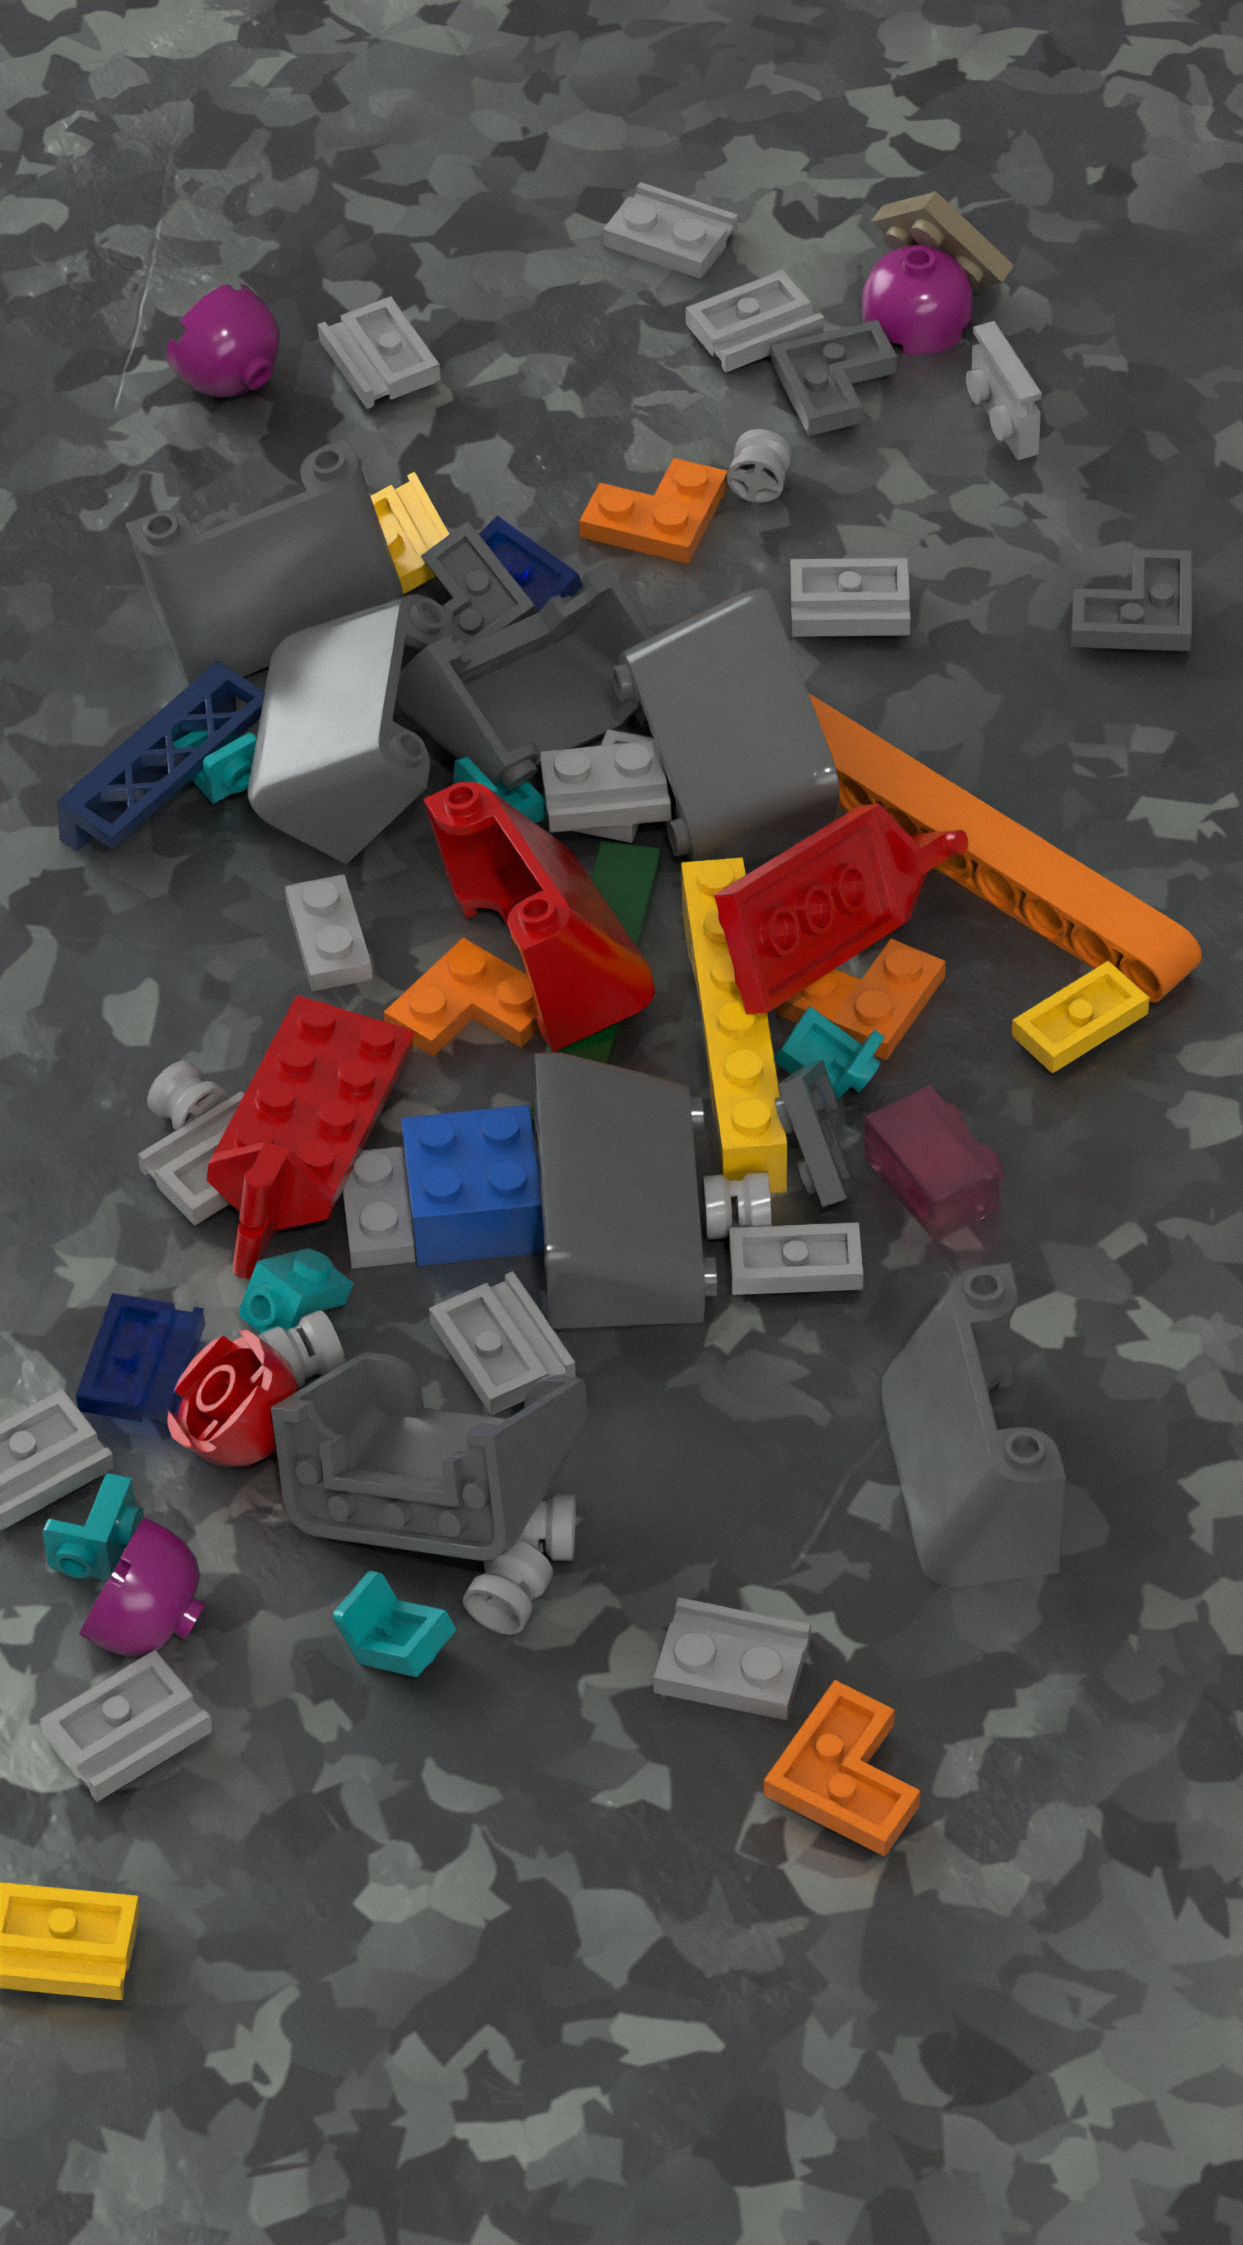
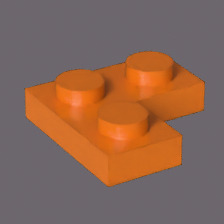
M673 458L654 496L599 482L579 520L580 538L689 564L728 488V471Z
M464 937L384 1011V1021L415 1031L413 1045L432 1057L472 1019L520 1048L539 1031L536 1016L539 1013L527 974Z
M890 939L862 979L834 969L777 1006L776 1014L797 1022L799 1017L811 1006L859 1043L875 1029L885 1038L874 1053V1056L887 1060L944 980L946 961Z
M834 1680L764 1779V1796L885 1857L920 1807L921 1790L868 1764L894 1726L895 1709Z

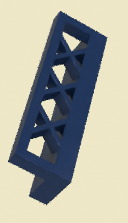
M216 661L57 800L59 840L77 852L93 837L110 848H115L204 769L203 760L206 756L238 739L260 719L265 691L219 661ZM236 697L247 703L239 712H236ZM207 730L208 739L199 747L173 748V742L193 731ZM168 772V774H167L162 780H160L159 782H157L160 778H162V777ZM128 807V810H126L119 818H117L112 824H110V822H112L118 815H120Z

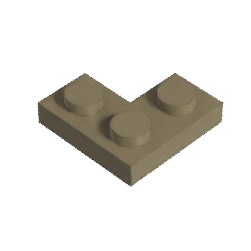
M937 191L885 204L871 221L884 234V241L892 250L904 246L923 245L936 249L939 248L953 255L968 274L970 285L975 289L1002 283L1014 267L996 247Z

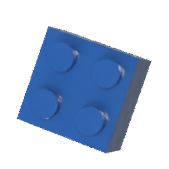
M529 1105L401 1118L404 1160L417 1266L544 1253L541 1185Z

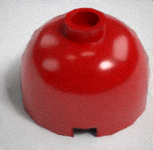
M239 1330L242 1337L234 1341L229 1340L224 1335L212 1340L192 1359L180 1376L174 1389L175 1393L183 1397L179 1406L178 1416L168 1411L167 1423L171 1437L201 1459L217 1466H249L272 1454L276 1450L271 1407L300 1390L290 1363L276 1349L248 1330Z

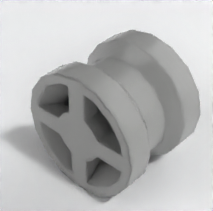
M754 429L742 434L736 442L734 459L727 473V482L731 490L739 497L750 502H770L779 497L785 484V473L792 459V449L789 443L781 435L770 430Z
M181 1060L164 1069L155 1079L149 1090L147 1104L148 1108L160 1119H171L173 1129L176 1131L227 1100L228 1095L217 1083L212 1081L204 1082L202 1072L190 1061Z

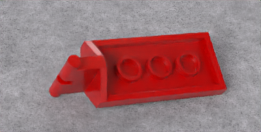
M880 804L859 805L716 893L714 898L718 909V919L725 934L734 968L735 982L740 990L746 1015L770 1012L908 922L912 916L928 871L953 855L965 854L968 849L966 833L963 830L916 833L910 836Z
M296 995L208 1163L206 1181L240 1212L239 1219L241 1222L237 1230L232 1267L233 1273L237 1277L242 1279L251 1278L257 1261L262 1259L275 1231L329 1219L354 1168V1163L360 1156L413 1049L415 1031Z

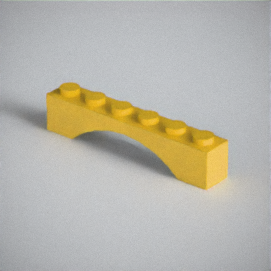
M743 857L681 863L682 915L688 957L695 977L701 1011L719 1173L728 1180H742L747 1173L768 1172L770 1194L787 1192V1139L775 1106V1098L780 1096L768 1016L767 1013L746 1015L740 990L735 982L734 968L725 934L719 923L718 909L714 898L716 893L746 875Z

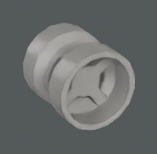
M768 1172L747 1173L742 1180H728L722 1174L702 1176L706 1240L726 1239L729 1236V1228L772 1226ZM731 1196H735V1216H732Z
M322 1310L301 1317L299 1325L291 1329L285 1330L281 1327H275L259 1334L261 1340L276 1349L290 1363L299 1389L303 1387L306 1379L315 1375L324 1376L345 1363L343 1349L337 1333L328 1316Z
M554 1493L548 1501H541L518 1540L529 1544L540 1552H546L552 1561L573 1562L576 1523L575 1494Z
M518 1540L514 1546L493 1560H484L485 1573L474 1578L463 1596V1605L467 1612L478 1623L500 1634L513 1635L521 1632L533 1612L531 1600L543 1594L553 1577V1568L548 1559L537 1549Z

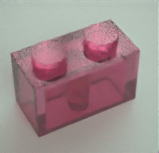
M930 1085L865 1116V1159L934 1242L999 1210L1000 1181L1004 1177L999 1158L989 1146L985 1145L982 1147L968 1131L965 1119L959 1109L951 1103L946 1105Z

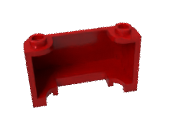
M460 782L423 799L456 904L467 920L478 915L476 908H490L501 914L503 921L509 927L513 941L521 952L539 1013L536 1016L539 1030L553 1053L628 1018L649 1005L654 998L656 988L648 962L569 848L483 784Z

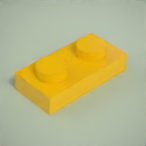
M1107 961L1012 1020V1037L1053 1074L1146 1016L1149 1010V997L1111 962Z

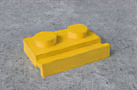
M415 472L407 475L409 482L394 489L391 484L371 495L399 575L403 594L435 577L424 563L421 555L449 535Z
M0 1882V1988L123 2000L126 1972L129 1971L141 1912L139 1897L137 1895Z

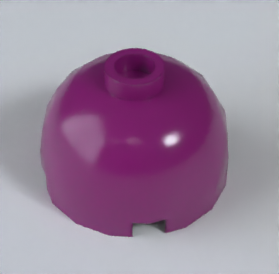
M914 245L890 251L878 260L869 271L861 297L862 321L866 323L878 320L888 340L892 343L902 344V353L911 355L931 354L955 346L962 339V330L968 325L970 327L973 321L974 302L969 276L953 255L939 248Z
M226 284L203 296L181 319L180 323L187 330L181 337L179 344L172 338L168 343L167 364L182 381L201 394L222 399L244 394L249 390H256L262 387L270 379L274 371L273 364L278 355L280 340L278 325L269 308L247 285L240 284L241 290L236 291L229 284Z
M144 1517L121 1555L112 1575L102 1589L79 1635L107 1651L121 1656L143 1657L153 1650L159 1651L170 1640L173 1633L186 1640L205 1606V1603L194 1598L201 1574L197 1558L187 1543L168 1528Z

